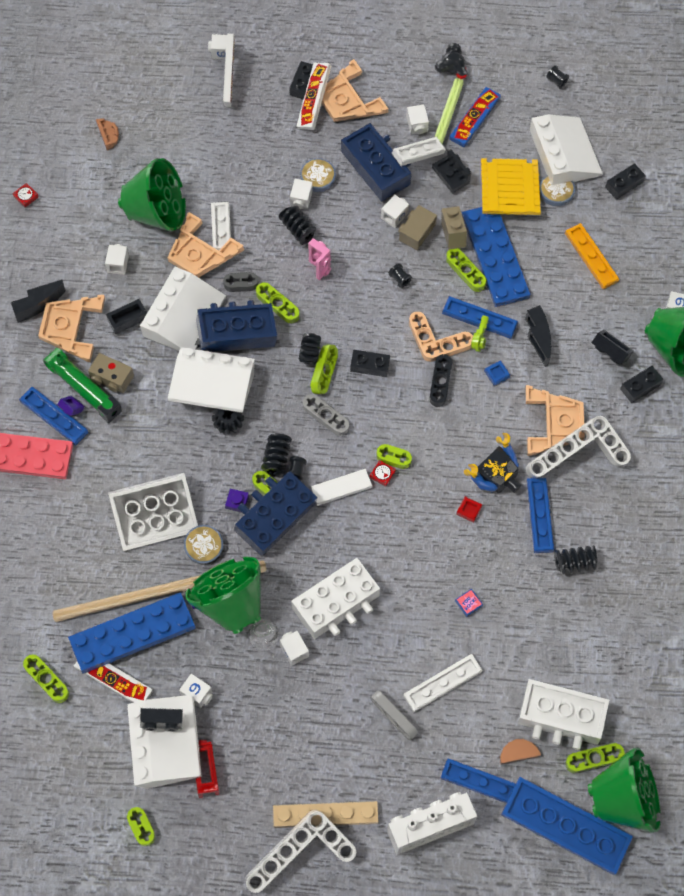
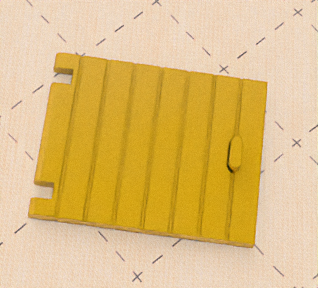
M481 158L482 214L540 215L538 160L532 159V163H527V159H492V162H487V158Z

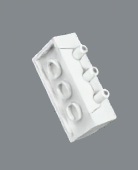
M356 558L291 601L292 609L314 640L328 630L334 636H337L341 631L336 625L341 621L347 619L350 625H353L357 622L353 613L361 608L367 614L373 611L369 603L380 596V588L358 558Z
M529 679L518 724L534 728L532 734L534 739H540L542 730L554 733L552 743L560 745L562 736L573 738L572 748L580 750L582 741L596 745L600 742L609 700Z
M458 792L449 796L450 799L447 801L437 800L431 803L427 809L417 808L411 811V815L403 818L400 815L391 819V823L388 824L387 833L396 855L474 825L477 815L468 794Z

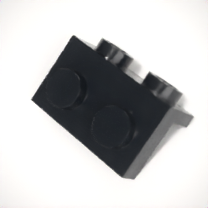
M451 149L447 151L446 157L432 164V169L451 193L470 184V169L464 166L459 155Z

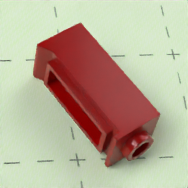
M199 740V752H208L212 782L202 784L201 777L196 778L198 796L203 798V794L215 792V795H220L212 742Z

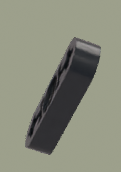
M446 354L439 355L435 361L429 397L430 403L435 407H441L446 403L452 368V359ZM442 361H446L444 371H441ZM444 377L446 382L438 384L436 378ZM437 390H441L439 400H436Z

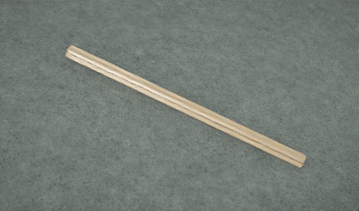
M263 560L258 561L260 563L261 573L265 572V562ZM199 576L54 610L53 619L55 622L187 591V589L191 590L195 586L193 582Z

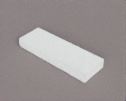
M434 137L395 148L392 154L398 163L403 166L444 154L446 149L438 138Z
M229 202L211 203L213 248L218 251L231 238Z
M366 469L311 486V491L318 497L316 504L319 506L370 489L372 484Z

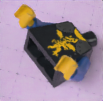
M502 433L504 441H502L500 436H497L496 442L503 446H498L478 467L475 464H468L471 472L465 469L464 474L471 476L473 482L481 490L500 493L507 487L515 493L521 487V484L515 479L518 475L519 465L515 452L509 443L510 435Z

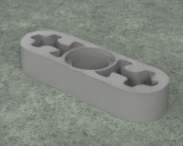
M313 394L307 395L303 399V409L337 436H344L348 433V420L327 403ZM314 401L315 407L313 405L309 407L308 402L312 403ZM328 411L331 413V417L323 419L320 416L321 413ZM342 423L344 424V429H343V428L337 429V424H338V425H341Z
M376 691L370 697L373 704L408 740L411 741L418 734L416 728L383 693Z

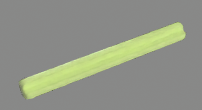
M456 78L454 80L435 137L438 138L442 145L463 87V79Z

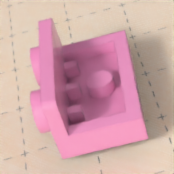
M313 238L308 243L309 262L316 266V278L320 280L323 276L326 277L331 270L330 249L323 242L316 241Z

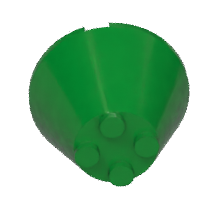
M165 158L154 159L125 185H122L121 198L118 199V205L124 210L128 220H134L168 231L177 230L182 226L186 213V200L182 198L180 188L183 185L175 167Z
M684 307L658 308L650 324L646 326L645 334H647L650 344L676 375L684 377Z
M243 557V561L235 562L234 559L223 562L199 576L193 582L195 586L191 591L190 589L186 591L185 597L190 605L225 630L232 631L233 634L240 633L244 627L261 620L260 563L254 557Z
M638 747L632 748L596 776L592 783L588 784L589 795L593 796L594 801L592 806L593 814L596 818L600 817L603 821L651 833L658 832L661 821H657V814L661 813L655 779L650 765L645 764L642 757H645L643 751Z

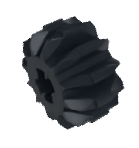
M305 333L302 336L299 353L300 362L309 365L317 363L321 343L320 335Z
M214 408L213 412L215 415H212V421L214 422V428H219L220 433L226 430V434L229 435L231 430L236 433L237 428H242L244 416L241 412Z

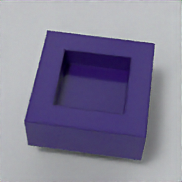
M73 396L61 398L57 404L63 409L64 413L70 416L81 413L85 407Z
M230 488L225 509L241 512L238 506L241 503L247 504L249 493Z

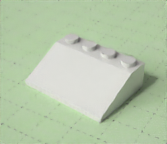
M548 114L531 119L530 133L551 185L569 181L577 182L602 176L603 173L580 117Z
M174 267L140 325L142 334L148 339L180 351L181 347L196 349L198 345H195L199 338L196 323L197 309L210 308L212 303H217L219 308L226 299V295L194 274Z
M181 347L176 359L168 401L243 413L254 377L255 359Z
M184 473L108 492L123 551L187 535L192 528L198 526Z
M193 695L149 699L127 704L134 786L150 789L202 777ZM141 708L183 709L182 729L169 732L163 728H157L156 731H146L144 728H140Z

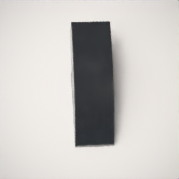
M63 280L27 290L28 297L12 301L11 305L17 323L43 312L46 303L56 302L66 292Z
M538 305L527 310L525 320L530 327L527 337L546 367L549 365L551 358V334L545 313L541 306Z

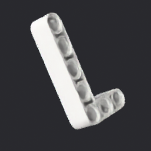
M597 416L528 463L526 473L531 478H538L592 440H595L609 462L614 466L627 464L630 461L631 454L608 420L603 416ZM595 421L601 424V430H597L594 427ZM579 432L585 433V441L579 439ZM606 437H610L612 439L611 446H608L605 443ZM564 442L570 444V452L564 450ZM617 452L623 455L622 462L617 460ZM549 453L555 456L556 460L554 463L548 460ZM533 464H537L540 467L539 474L533 472Z
M312 810L247 874L245 879L246 886L254 893L262 891L316 836L340 860L345 862L354 859L356 849L322 812ZM314 815H320L322 818L318 826L311 824V818ZM299 830H304L307 833L303 841L296 840L295 836ZM329 830L336 832V838L333 841H327L325 838ZM285 845L290 846L292 849L288 856L280 854L281 848ZM346 845L350 846L351 853L348 856H341V848ZM268 861L276 862L274 871L269 872L265 870V864ZM254 876L261 878V883L257 887H252L249 884L250 879Z

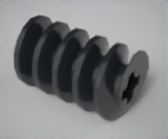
M296 205L285 208L278 217L291 234L295 236V239L299 241V244L305 245L313 238L316 227L312 226L311 221H307L308 217L303 216L304 212L299 211V206Z
M275 433L268 436L261 469L271 476L282 477L284 472L281 470L286 468L283 463H287L288 459L286 456L289 455L287 450L291 447L288 443L292 441V438L285 434Z
M594 545L592 549L590 546H586L585 549L578 547L577 552L574 548H570L569 553L567 549H563L561 553L559 550L554 552L556 569H560L562 574H565L566 568L569 569L570 573H573L574 567L577 568L578 572H581V566H584L585 570L588 571L589 565H592L593 570H596L598 560Z

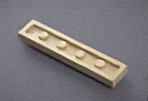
M377 801L273 806L274 828L295 827L312 810L322 812L334 826L378 824ZM314 815L311 818L313 826H318L322 821L320 815Z

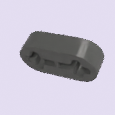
M253 272L230 273L223 279L224 288L229 292L253 291L258 286V277ZM248 279H252V284H248ZM230 280H234V285H230Z

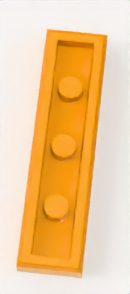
M581 223L565 230V235L602 289L619 282L618 276Z

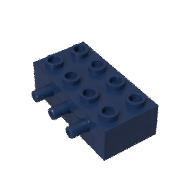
M369 123L341 139V152L382 202L411 185L412 173L407 168L411 166V163L401 166L392 154L393 149L387 144L391 140L390 136L386 134L382 137L373 125Z
M249 300L247 305L236 306V302L232 301L229 302V307L218 308L217 303H212L210 308L197 309L196 323L200 349L202 351L219 352L275 347L277 331L272 303L255 305L253 300Z
M290 471L278 483L271 477H268L265 483L272 489L264 496L257 490L253 491L251 496L258 502L251 509L243 503L238 506V509L244 516L235 524L234 531L261 557L316 504L318 497Z

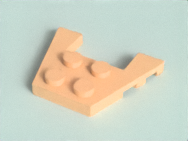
M354 59L349 62L345 69L343 68L339 72V75L331 79L326 85L322 105L334 122L388 113V107L381 97L364 104L349 83V80L362 75V70Z
M189 212L186 216L185 224L180 229V235L175 240L168 255L170 263L199 278L244 250V246L232 238L218 251L194 236L195 231L203 223L200 218Z
M97 295L98 297L95 298L83 297L81 300L70 301L69 299L46 303L38 334L39 339L87 362H91L94 349L93 344L75 341L82 312L102 313L105 295Z
M526 385V404L546 405L547 437L527 438V456H532L547 451L584 425V405L581 401L561 395L559 397L549 394V391H540L533 389V386ZM579 432V439L583 441L585 433Z

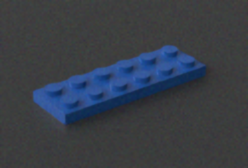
M482 207L463 211L464 224L481 271L486 277V284L494 306L498 307L529 299L530 292L501 215L482 214Z
M180 592L71 635L68 638L81 672L84 674L196 628Z
M522 777L518 778L501 816L612 875H616L633 837Z

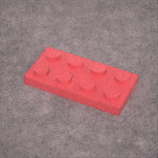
M0 433V472L66 479L73 442Z

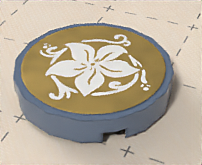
M316 158L307 161L302 166L300 177L301 180L312 182L313 191L321 192L332 186L336 179V173L332 163L325 159Z
M547 175L540 183L539 193L547 204L563 206L572 200L575 193V185L573 181L551 185Z
M199 525L187 533L184 539V550L193 562L209 564L220 557L223 550V539L215 528L209 525Z

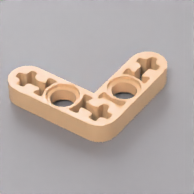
M414 312L410 315L409 326L424 360L433 362L436 361L439 355L446 354L452 356L471 349L473 338L471 333L461 332L435 340L425 315L421 312ZM417 318L420 321L421 328H419L417 322H414V319ZM421 333H426L429 335V338L427 340H421L419 338V335ZM465 338L466 341L469 340L468 344L462 342V339ZM445 343L452 344L453 349L445 350L443 348V345ZM428 350H431L432 352H434V355H431L430 353H427Z

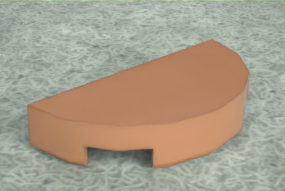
M103 118L96 119L106 150H109L119 140L118 128L114 122L106 121Z
M515 739L508 742L503 748L500 755V765L540 757L541 754L532 742L525 739Z

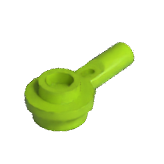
M482 316L479 329L473 335L471 348L475 349L476 352H480L481 349L485 348L486 338H483V335L487 328L488 316Z

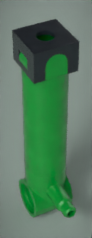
M55 348L43 359L46 367L54 374L59 375L92 405L108 424L122 412L121 404L112 395L108 396L77 368L62 350Z

